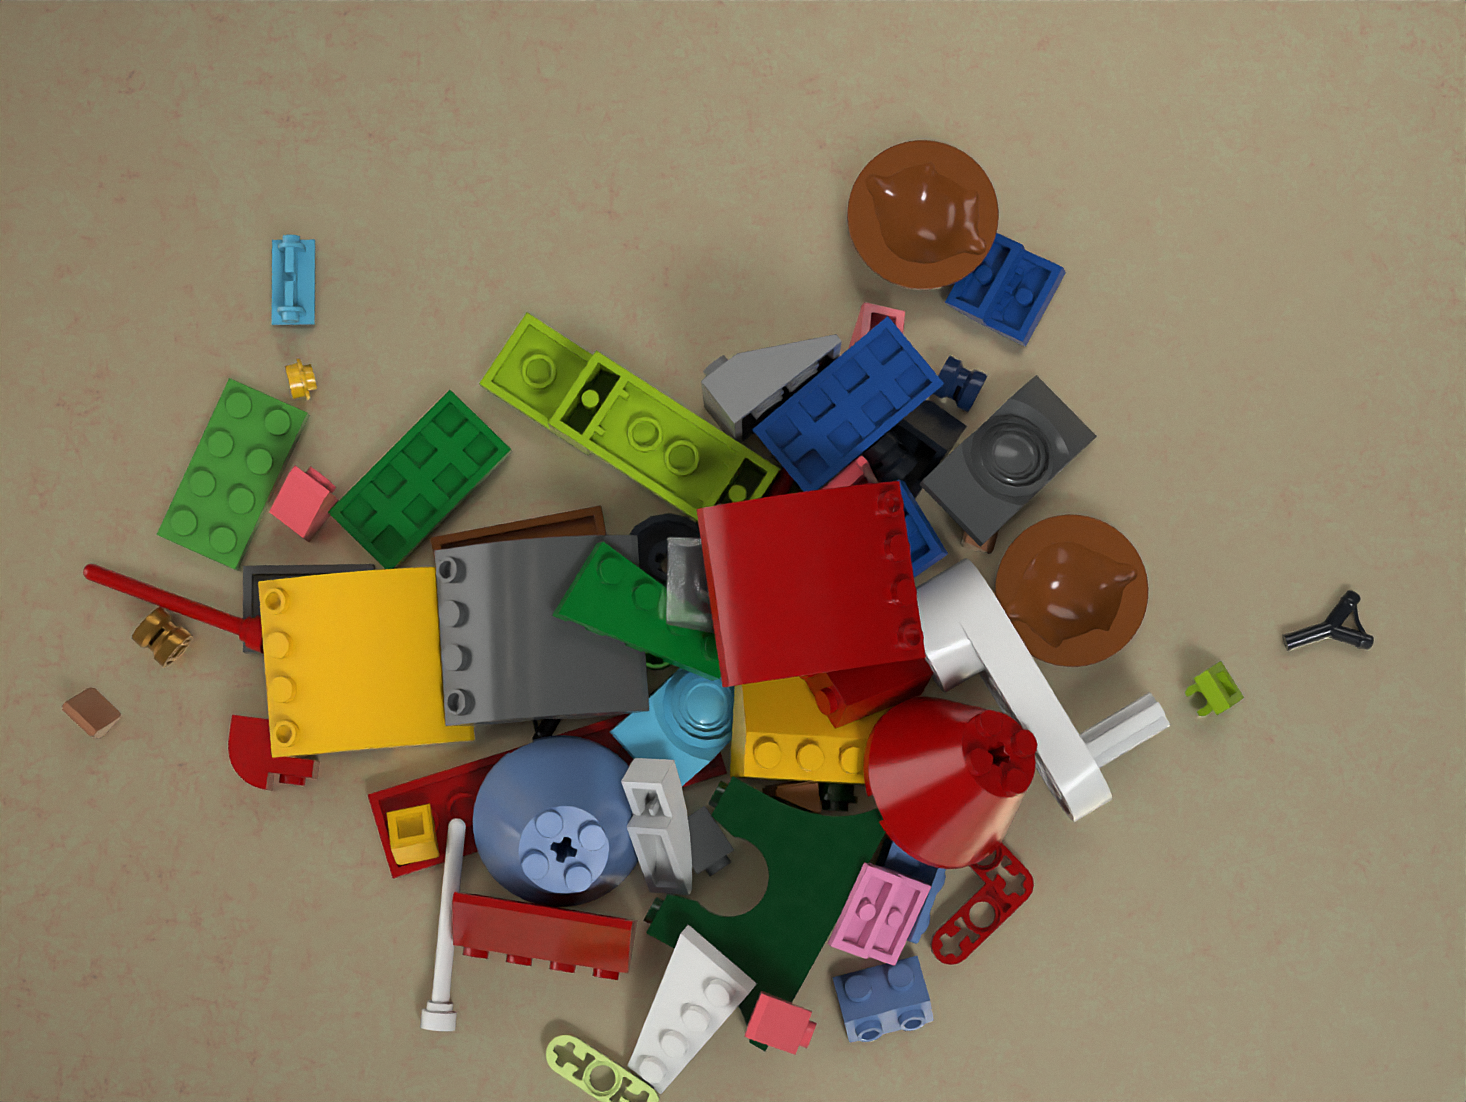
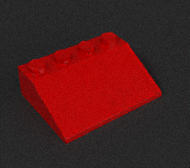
M454 892L453 945L463 947L462 955L488 959L489 951L507 954L506 962L532 966L533 958L550 961L549 969L575 973L576 965L593 968L592 976L612 980L619 979V972L629 973L638 920L467 892Z

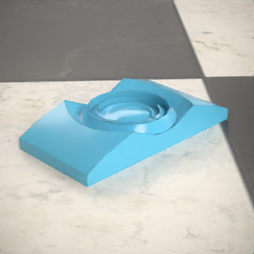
M679 668L648 696L649 711L629 713L610 733L633 759L674 760L681 786H683L712 761L732 740L734 686L722 687L721 677L718 680L711 681Z

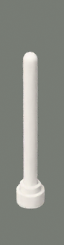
M459 818L451 820L448 825L432 1000L427 1001V1007L422 1009L420 1028L433 1031H455L457 1012L453 1011V1003L449 1002L455 946L453 945L452 900L454 892H460L466 830L464 821Z

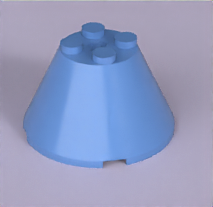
M567 735L534 739L532 743L522 746L512 753L508 752L486 775L474 804L473 833L475 844L488 872L512 894L523 900L551 907H569L588 903L604 896L620 885L638 862L626 827L633 816L621 782L629 768L627 763L609 748L597 742Z

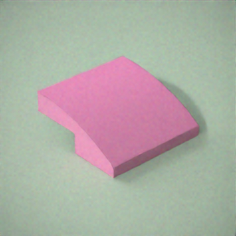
M864 862L827 944L865 959L871 957L895 966L932 886L910 875Z

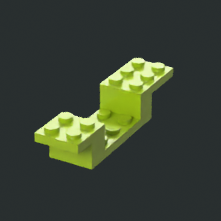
M527 312L479 383L482 388L587 456L591 452L694 519L697 524L696 509L764 498L769 493L780 473L778 467L597 350L592 355ZM793 484L788 494L803 492V490Z

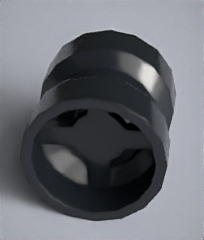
M891 429L859 455L860 457L863 456L868 461L870 467L875 469L879 483L901 480L918 463V460L910 451H905L898 446V437Z

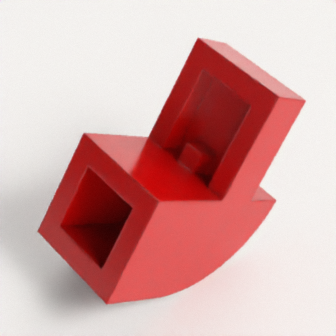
M232 715L228 754L234 770L245 782L254 787L272 791L274 774L280 775L279 783L305 786L306 778L318 779L320 764L318 761L292 757L272 758L269 719Z

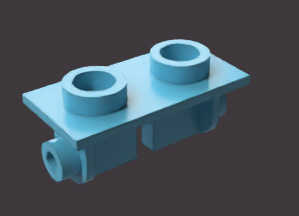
M283 235L282 240H272V325H315V239L300 240L298 235Z

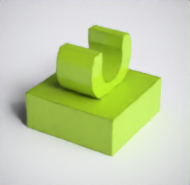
M1222 661L1194 677L1195 683L1185 691L1187 697L1196 692H1201L1207 699V704L1197 711L1199 716H1206L1212 711L1219 715L1244 698Z

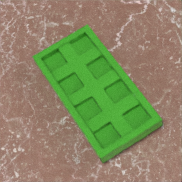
M229 378L156 535L238 571L310 415L303 410Z

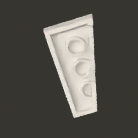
M689 925L679 936L628 1063V1067L660 1095L757 984Z

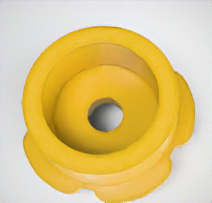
M298 358L296 359L297 363L285 366L293 399L306 396V400H309L311 398L309 391L317 389L311 364L303 366L301 359Z

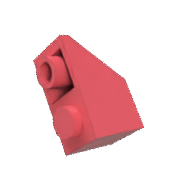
M295 465L289 472L269 513L310 543L330 517L328 511L339 501L332 494L337 487L311 466L306 472H303Z

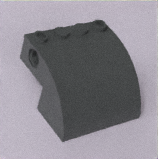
M637 535L533 538L435 550L445 725L487 726L540 719H584L649 711L645 651H637L625 646L626 643L606 635L600 636L586 630V627L572 621H563L552 616L597 543L604 541L639 567Z

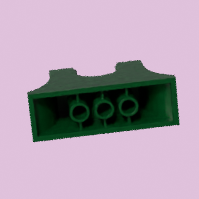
M734 776L729 784L720 781L708 803L715 808L711 816L734 838L749 842L762 854L766 861L769 875L766 892L753 909L736 916L715 914L706 909L699 901L673 894H667L665 900L656 897L643 920L650 924L646 933L675 949L681 932L689 925L756 982V986L738 1006L745 1019L746 1026L749 1023L761 991L792 1003L841 915L864 862H870L886 833L879 823L884 819L878 807L868 812L850 816L820 815L783 804ZM749 1039L752 1045L763 1051H766L769 1046Z

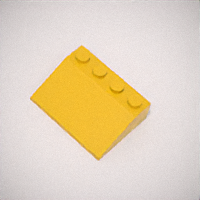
M799 676L734 686L730 777L865 785L863 764L869 735L879 718L892 707L835 729L827 715L822 714L819 710L815 696L805 680Z

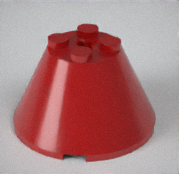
M923 696L911 698L886 711L874 725L869 735L863 764L868 797L873 795L884 819L879 822L891 840L914 859L936 868H963L987 858L1005 838L1034 777L1037 740L1032 732L1023 729L1017 721L1004 713L938 697Z

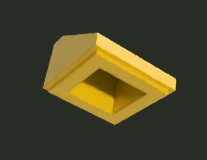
M430 804L387 812L391 851L396 864L403 865L439 857V848Z

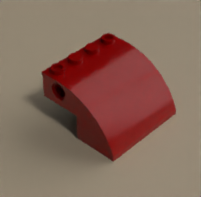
M900 481L805 491L696 509L722 687L926 658Z

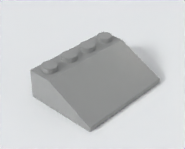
M834 334L737 353L729 360L723 355L703 371L706 375L701 381L704 408L725 434L742 443L754 434L752 430L840 356L842 341Z

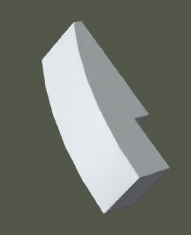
M634 758L621 781L633 813L626 827L649 892L689 895L692 891L690 832L683 790L675 761Z

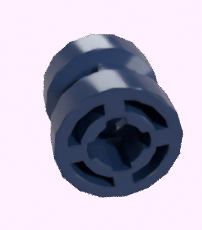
M949 355L938 375L944 385L935 391L933 395L941 399L948 397L955 401L958 408L969 413L988 374L979 369L969 370L963 366L961 360Z

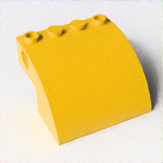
M436 567L354 571L258 581L272 758L475 740L474 726L445 725Z

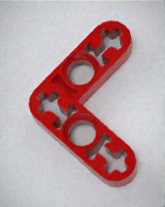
M1002 842L995 850V858L988 865H979L977 863L968 865L985 884L933 934L930 943L931 952L941 963L954 965L965 960L1032 894L1034 888L1032 875ZM1004 856L1010 861L1009 865L1003 867L1006 872L1011 876H1016L1020 873L1024 877L1020 884L1024 889L1021 895L1015 892L1008 895L1005 894L1002 889L1005 888L1006 882L999 874L995 875L993 881L986 875L987 872L998 867ZM977 902H987L994 909V920L987 927H977L970 920V909ZM961 917L965 926L973 933H976L978 938L971 942L969 936L966 935L958 943V947L961 950L959 955L955 956L952 953H948L943 956L939 951L943 947L940 938L944 934L949 937L955 936L961 928L954 925V923Z

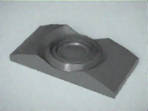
M1036 375L1011 396L974 433L955 448L919 485L981 547L1097 436Z

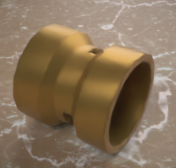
M158 607L140 623L131 639L142 648L148 647L154 653V659L165 668L185 651L191 643L193 635L184 627L175 626L171 622V615L162 607Z

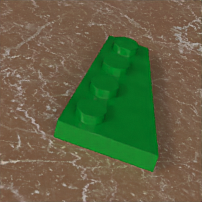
M604 541L597 543L552 616L563 621H572L586 627V630L600 636L606 635L626 643L625 646L637 651H646L661 657L664 662L711 681L720 679L721 673L713 622Z

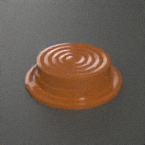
M915 140L900 143L884 150L864 167L851 190L847 221L851 240L857 253L874 273L900 287L915 290H932L946 287L962 280L982 263L990 251L996 236L999 209L995 190L990 179L972 157L946 143Z
M1067 514L1050 517L1033 524L1011 543L999 564L995 582V596L1031 656L1056 666L1082 667L1106 660L1120 651L1133 638L1145 616L1148 603V580L1141 557L1132 543L1121 532L1099 519Z

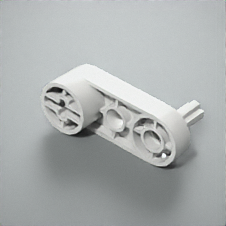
M969 559L961 560L916 587L921 628L924 635L925 660L934 672L932 678L935 683L946 693L979 673L1002 713L1013 718L1023 729L1029 730L1035 736L1038 744L1037 751L1035 752V767L1053 797L1073 822L1112 800L1110 789L1099 768L1170 727L1164 710L1149 692L1079 734L991 588Z

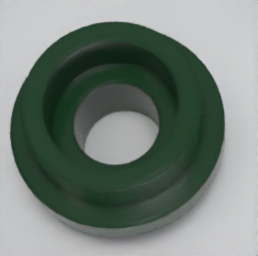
M819 783V797L822 802V810L848 812L849 804L858 803V797L854 796V785Z

